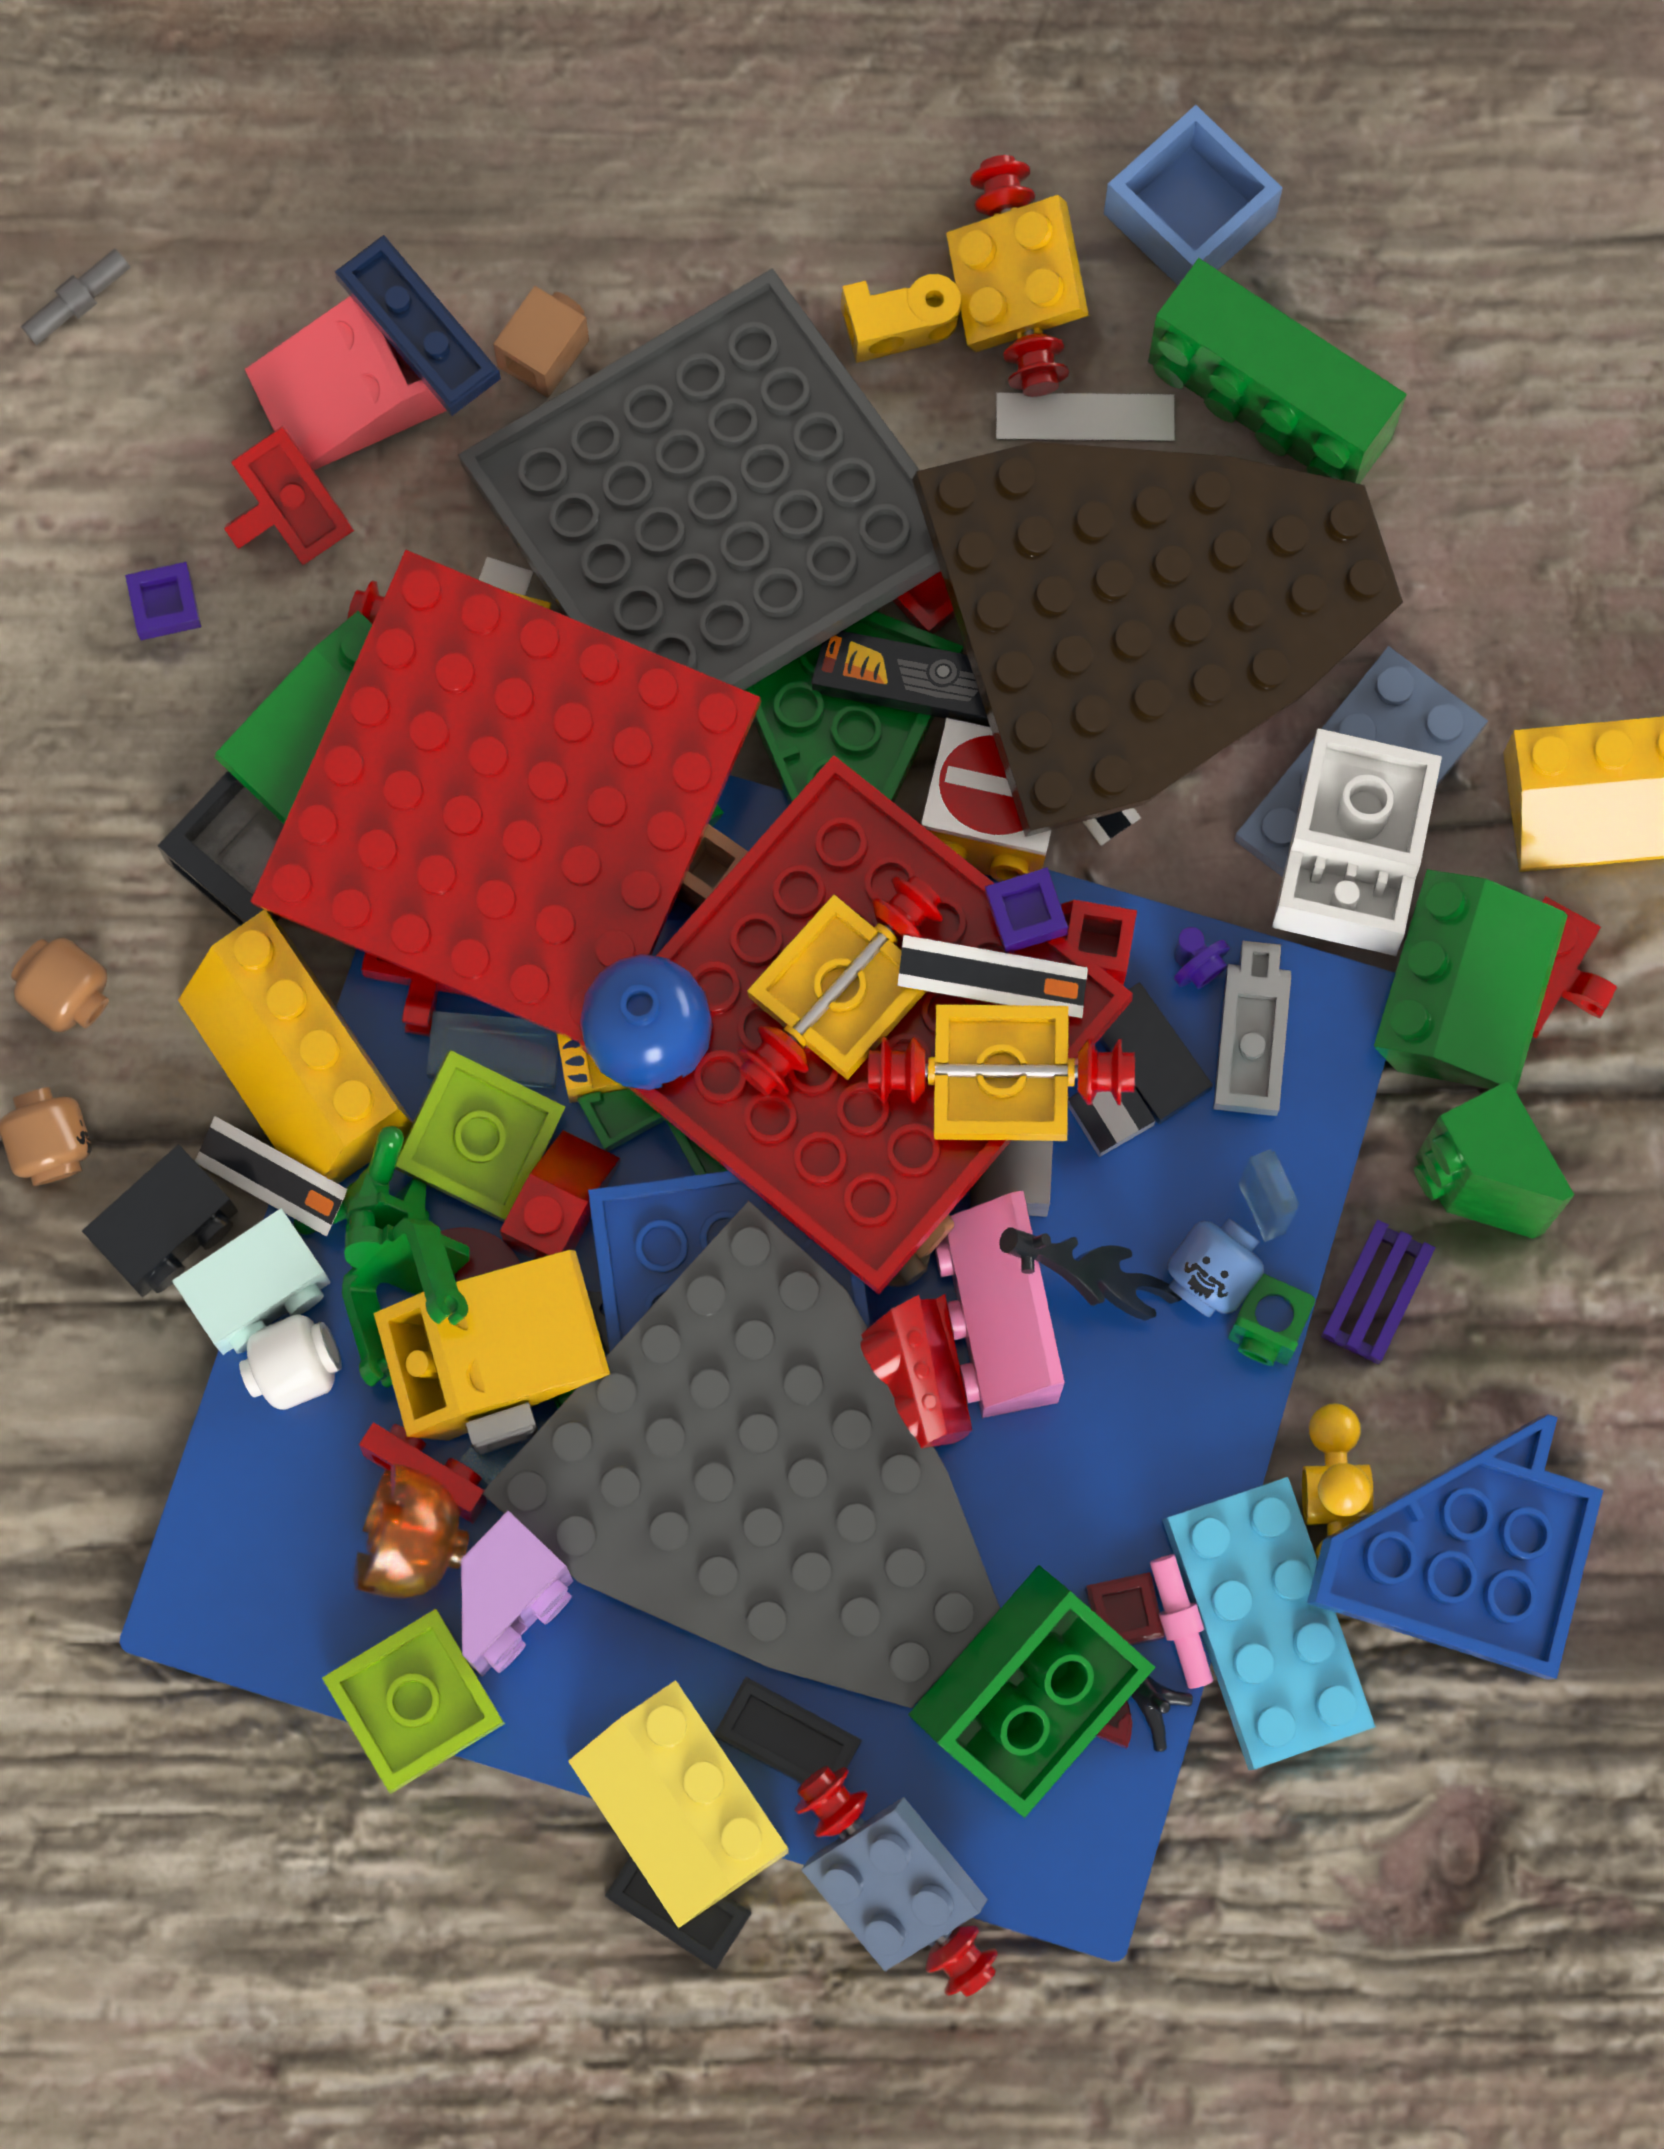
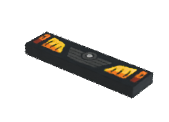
M846 631L839 632L821 645L811 682L812 690L819 691L821 695L990 727L971 664L966 654Z

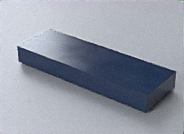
M385 235L381 236L335 271L337 281L451 416L501 379L498 368Z

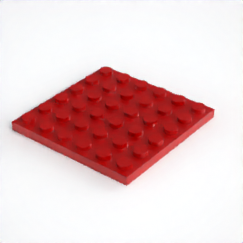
M405 549L250 902L266 911L580 1042L583 1039L580 1018L585 993L597 975L617 960L641 954L652 956L760 706L761 698Z
M833 755L656 955L668 958L689 971L706 994L713 1026L709 1048L695 1070L684 1078L681 1075L674 1081L663 1083V1087L651 1090L628 1088L872 1290L880 1294L1012 1140L935 1139V1085L928 1084V1077H926L925 1091L916 1103H911L905 1090H892L887 1101L882 1103L881 1090H869L868 1058L847 1080L807 1046L803 1050L806 1054L809 1070L803 1073L791 1069L784 1077L789 1093L784 1095L774 1089L768 1096L764 1095L739 1072L738 1069L744 1064V1061L737 1051L739 1048L754 1052L762 1044L757 1031L759 1026L776 1027L782 1031L785 1027L749 998L747 990L833 895L837 896L875 928L878 922L875 918L872 900L879 898L889 902L894 897L896 891L891 882L894 876L900 877L905 881H908L911 876L920 878L938 894L942 901L937 906V909L942 915L943 920L941 923L925 920L918 928L923 939L1005 952L985 894V886L995 883ZM1062 936L1008 953L1088 968L1082 1018L1068 1017V1058H1075V1065L1078 1064V1051L1088 1039H1092L1095 1045L1133 1000V993ZM898 941L896 946L902 950L903 943ZM927 991L886 1038L892 1050H906L912 1037H916L926 1050V1064H928L929 1057H935L936 1005L1004 1004ZM582 1039L579 1042L581 1049L590 1056ZM882 1042L875 1050H881Z

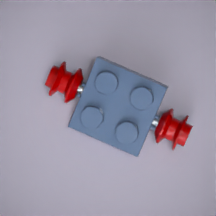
M828 1766L817 1770L797 1789V1793L802 1799L795 1807V1811L797 1814L812 1810L820 1819L814 1830L816 1837L835 1836L838 1834L840 1838L810 1856L801 1869L802 1872L884 1971H887L929 1945L931 1949L928 1954L925 1970L928 1973L944 1970L949 1976V1980L944 1988V1993L947 1996L961 1991L965 1997H969L979 1991L996 1973L991 1964L995 1961L998 1952L994 1948L980 1952L973 1944L979 1932L976 1925H960L979 1914L988 1899L904 1797L867 1821H864L860 1815L864 1811L868 1793L862 1790L850 1794L843 1785L849 1772L847 1767L840 1768L835 1772H832Z

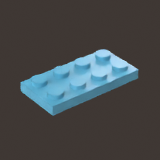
M1289 1477L1162 1519L1190 1602L1197 1603L1204 1626L1201 1634L1248 1770L1261 1768L1376 1727L1336 1612L1307 1603L1318 1560Z

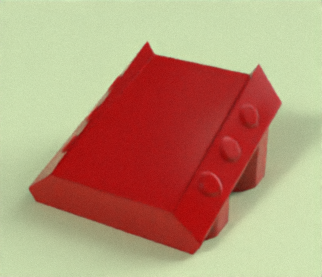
M945 1294L936 1299H920V1296L917 1295L889 1310L861 1334L863 1340L860 1344L864 1357L878 1378L888 1385L894 1397L897 1412L908 1430L915 1436L921 1448L954 1444L964 1439L972 1431Z

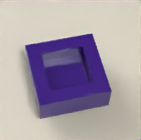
M187 562L125 575L136 630L141 641L202 627Z
M1048 867L985 886V894L1005 953L1068 935V926Z

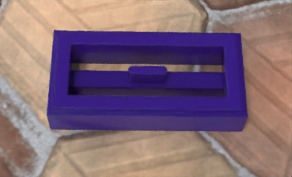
M1377 1219L1321 1337L1379 1365L1436 1247L1426 1242L1421 1244L1411 1239V1235L1403 1231L1398 1233L1388 1228V1224ZM1382 1241L1392 1246V1249L1351 1335L1339 1330ZM1404 1253L1415 1257V1260L1374 1346L1364 1342L1363 1339Z

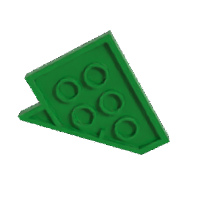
M877 611L872 612L843 630L963 654L964 646ZM822 643L745 689V691L761 698L760 706L753 721L789 805L833 755L892 802H895L935 717L821 695L819 691L812 690L811 682Z

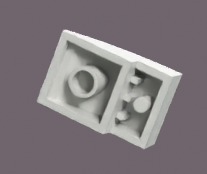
M1317 729L1272 928L1393 956L1397 955L1405 934L1415 879L1421 864L1442 756Z

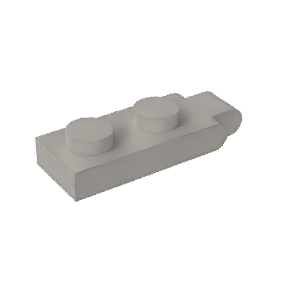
M1242 941L1239 965L1227 964L1213 1109L1271 1116L1278 1115L1291 986V970L1279 969L1280 944Z

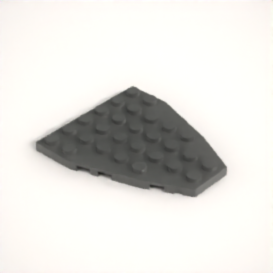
M750 1201L740 1209L606 1356L610 1375L578 1387L484 1489L485 1492L483 1493L504 1514L509 1511L567 1566L570 1575L579 1583L769 1668L909 1708L914 1707L1000 1609L948 1471L934 1447H920L915 1436L908 1430L897 1412L894 1397L888 1385L878 1378L863 1355L860 1344L863 1340L861 1334L868 1328L847 1290Z

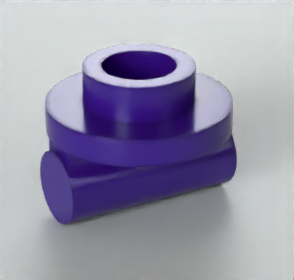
M1187 927L1183 929L1179 934L1174 951V959L1182 968L1173 979L1179 987H1183L1191 982L1197 989L1204 987L1227 968L1228 965L1222 958L1227 954L1230 947L1223 939L1207 947L1204 944V935L1198 928Z

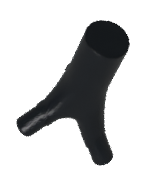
M1148 1676L1131 1696L1142 1711L1152 1732L1154 1750L1162 1752L1167 1749L1166 1731L1162 1714L1169 1712L1170 1705L1191 1706L1193 1696L1190 1693L1171 1690Z

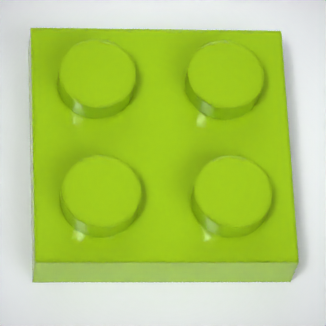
M449 1050L403 1142L395 1170L422 1181L446 1195L505 1222L530 1172L542 1158L565 1110V1106Z
M434 1609L322 1677L389 1793L395 1792L505 1724L469 1662L462 1655L459 1645L437 1609Z

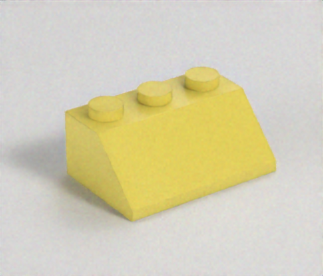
M676 1680L619 1718L568 1761L678 1928L789 1853L788 1847Z

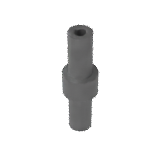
M114 248L77 279L72 275L54 291L58 296L26 321L21 328L38 345L73 315L79 319L97 304L94 298L130 269V265Z

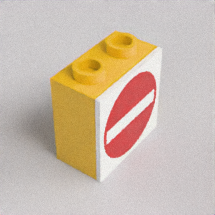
M946 718L921 825L981 873L992 876L998 882L1043 869L1051 830L1025 837L991 727Z

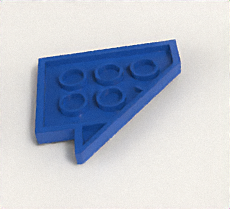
M1549 1414L1539 1416L1323 1539L1307 1603L1537 1677L1557 1679L1604 1490L1545 1471L1558 1417Z

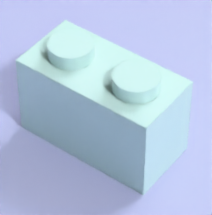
M282 1208L172 1280L222 1355L231 1349H234L237 1354L247 1351V1341L250 1336L288 1312L290 1316L301 1315L308 1311L324 1297L321 1289L331 1283Z

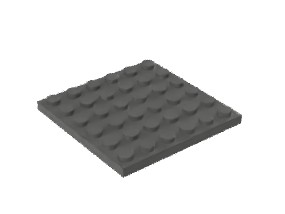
M773 268L458 454L462 467L563 615L742 690L749 688L941 571L912 482L916 471H920Z

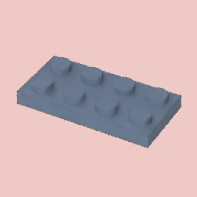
M1388 646L1321 729L1442 756L1436 784L1437 788L1485 729L1488 720ZM1315 737L1238 830L1234 838L1235 842L1281 877L1284 874Z

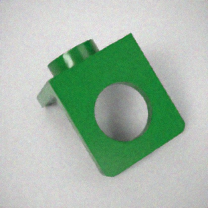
M1263 1273L1260 1280L1246 1296L1227 1339L1239 1344L1237 1350L1256 1362L1273 1366L1275 1361L1287 1366L1298 1346V1339L1315 1304V1298L1302 1290ZM1279 1296L1290 1304L1293 1310V1320L1288 1328L1275 1332L1259 1325L1255 1316L1257 1304L1263 1298Z

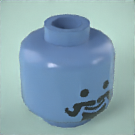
M1230 1218L1227 1219L1222 1227L1211 1221L1203 1220L1197 1222L1167 1262V1269L1174 1278L1169 1284V1288L1209 1318L1215 1310L1224 1314L1233 1313L1264 1273V1265L1261 1259L1252 1252L1260 1241Z

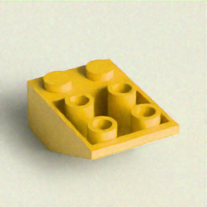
M566 1250L456 1282L458 1291L464 1296L468 1304L467 1315L457 1325H452L448 1321V1317L440 1324L435 1323L426 1310L424 1292L374 1313L407 1437L449 1441L468 1433L465 1424L467 1422L528 1402L530 1407L610 1375L578 1257L574 1250Z

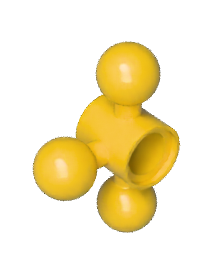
M1336 1403L1320 1407L1313 1414L1309 1423L1310 1439L1314 1446L1324 1453L1325 1465L1303 1466L1304 1523L1305 1525L1327 1524V1536L1371 1513L1374 1507L1373 1479L1370 1465H1352L1347 1462V1452L1355 1447L1360 1438V1421L1349 1407ZM1323 1540L1319 1543L1315 1550L1317 1560L1319 1558Z

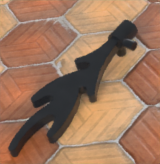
M1012 1227L1004 1230L1000 1237L999 1246L1001 1251L1021 1258L1022 1273H1034V1260L1061 1275L1073 1285L1091 1306L1103 1303L1106 1298L1125 1313L1146 1321L1156 1317L1157 1313L1154 1308L1148 1306L1137 1297L1136 1290L1155 1294L1169 1304L1182 1300L1179 1295L1169 1288L1168 1283L1156 1277L1143 1273L1123 1272L1119 1263L1132 1257V1251L1129 1248L1113 1245L1102 1246L1085 1252L1074 1259L1072 1251L1078 1245L1076 1237H1071L1060 1243H1051V1238L1046 1233L1035 1236Z

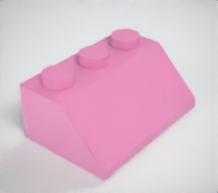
M1024 1191L1012 1192L951 1215L950 1217L954 1221V1228L934 1250L940 1277L952 1275L957 1300L949 1301L947 1305L954 1340L965 1338L970 1363L960 1365L967 1403L978 1401L982 1418L1058 1403L1065 1382L1039 1262L1034 1260V1273L1024 1274L1021 1272V1258L1002 1252L999 1246L1000 1237L1007 1228L1012 1227L1033 1235Z

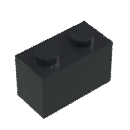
M178 1144L86 1226L82 1232L143 1298L152 1289L156 1293H160L173 1284L172 1280L180 1276L185 1270L182 1262L197 1248L202 1246L207 1250L221 1241L233 1227V1222L230 1219L238 1210L230 1198Z

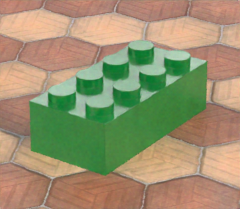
M1197 259L1156 315L1148 363L1153 365V370L1157 376L1174 388L1182 389L1185 386L1203 398L1205 406L1215 416L1230 423L1235 420L1255 433L1257 441L1265 449L1278 456L1288 454L1306 466L1307 473L1360 484L1392 440L1407 396L1405 392L1202 259Z

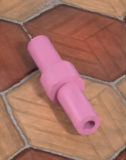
M1175 1555L1150 1561V1566L1164 1611L1159 1613L1166 1640H1174L1188 1688L1193 1689L1210 1684L1214 1680L1199 1632L1204 1630L1197 1603H1189Z

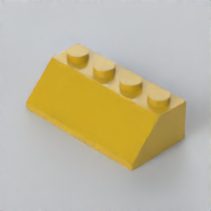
M1664 716L1513 731L1503 755L1519 872L1664 859Z
M266 910L261 911L211 946L178 1001L276 1150L339 1184L370 1162L378 1134L382 1128L395 1126L402 1131L404 1138L407 1136L413 1121L286 931Z

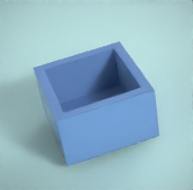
M1195 105L1108 183L1103 214L1173 282L1179 285L1198 258L1219 270L1276 218L1283 187Z

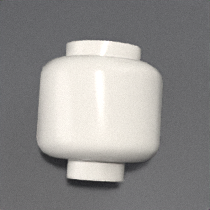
M300 1314L263 1327L250 1336L247 1341L248 1359L239 1363L242 1379L251 1396L255 1398L263 1395L269 1404L281 1410L292 1408L328 1393L334 1384L335 1372L342 1368L338 1347L324 1322L315 1324L309 1317Z

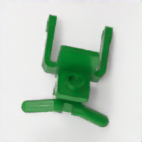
M386 1126L380 1130L369 1166L354 1183H351L346 1188L348 1190L333 1222L335 1224L347 1219L344 1254L346 1261L352 1266V1269L343 1276L341 1293L361 1359L359 1372L367 1385L374 1386L381 1379L382 1385L386 1388L392 1385V1380L374 1316L375 1312L381 1310L376 1294L377 1286L380 1283H389L414 1295L424 1292L426 1310L435 1323L440 1324L448 1317V1321L452 1325H457L467 1315L468 1304L464 1296L458 1291L454 1274L469 1261L470 1248L467 1245L442 1235L439 1226L429 1221V1212L425 1209L426 1183L413 1178L395 1196L389 1194V1183L392 1180L404 1142L402 1131L395 1126ZM294 1218V1227L300 1234L310 1235L317 1232Z

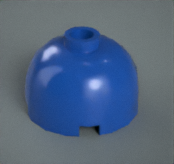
M645 954L617 960L600 972L585 993L580 1018L585 1048L602 1074L622 1086L645 1090L663 1087V1083L674 1081L681 1075L684 1078L694 1071L709 1048L713 1026L706 994L692 974L668 958Z

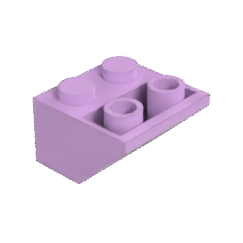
M509 1511L461 1559L462 1655L482 1677L491 1667L498 1673L502 1672L525 1648L526 1643L521 1640V1636L537 1619L544 1625L548 1624L572 1598V1595L567 1592V1587L573 1582L567 1566Z

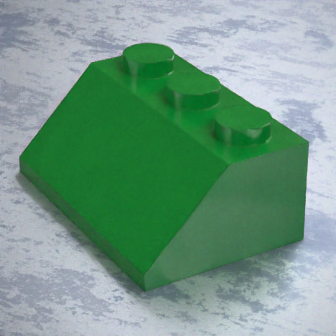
M1427 869L1374 1043L1376 1050L1397 1072L1492 1089L1509 1080L1515 1091H1517L1568 915L1558 908L1486 878Z
M1509 1080L1440 1115L1415 1156L1419 1165L1414 1167V1173L1420 1187L1431 1201L1439 1198L1447 1213L1533 1239L1546 1232L1575 1195Z
M1038 1565L908 1715L937 1744L1025 1818L1156 1667L1043 1567Z

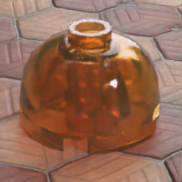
M391 1463V1470L386 1469L372 1497L362 1530L368 1533L366 1551L370 1555L357 1551L354 1569L355 1590L396 1599L424 1595L439 1584L447 1567L456 1570L460 1568L461 1559L465 1556L469 1532L458 1529L459 1507L452 1493L438 1478L418 1469L396 1463Z

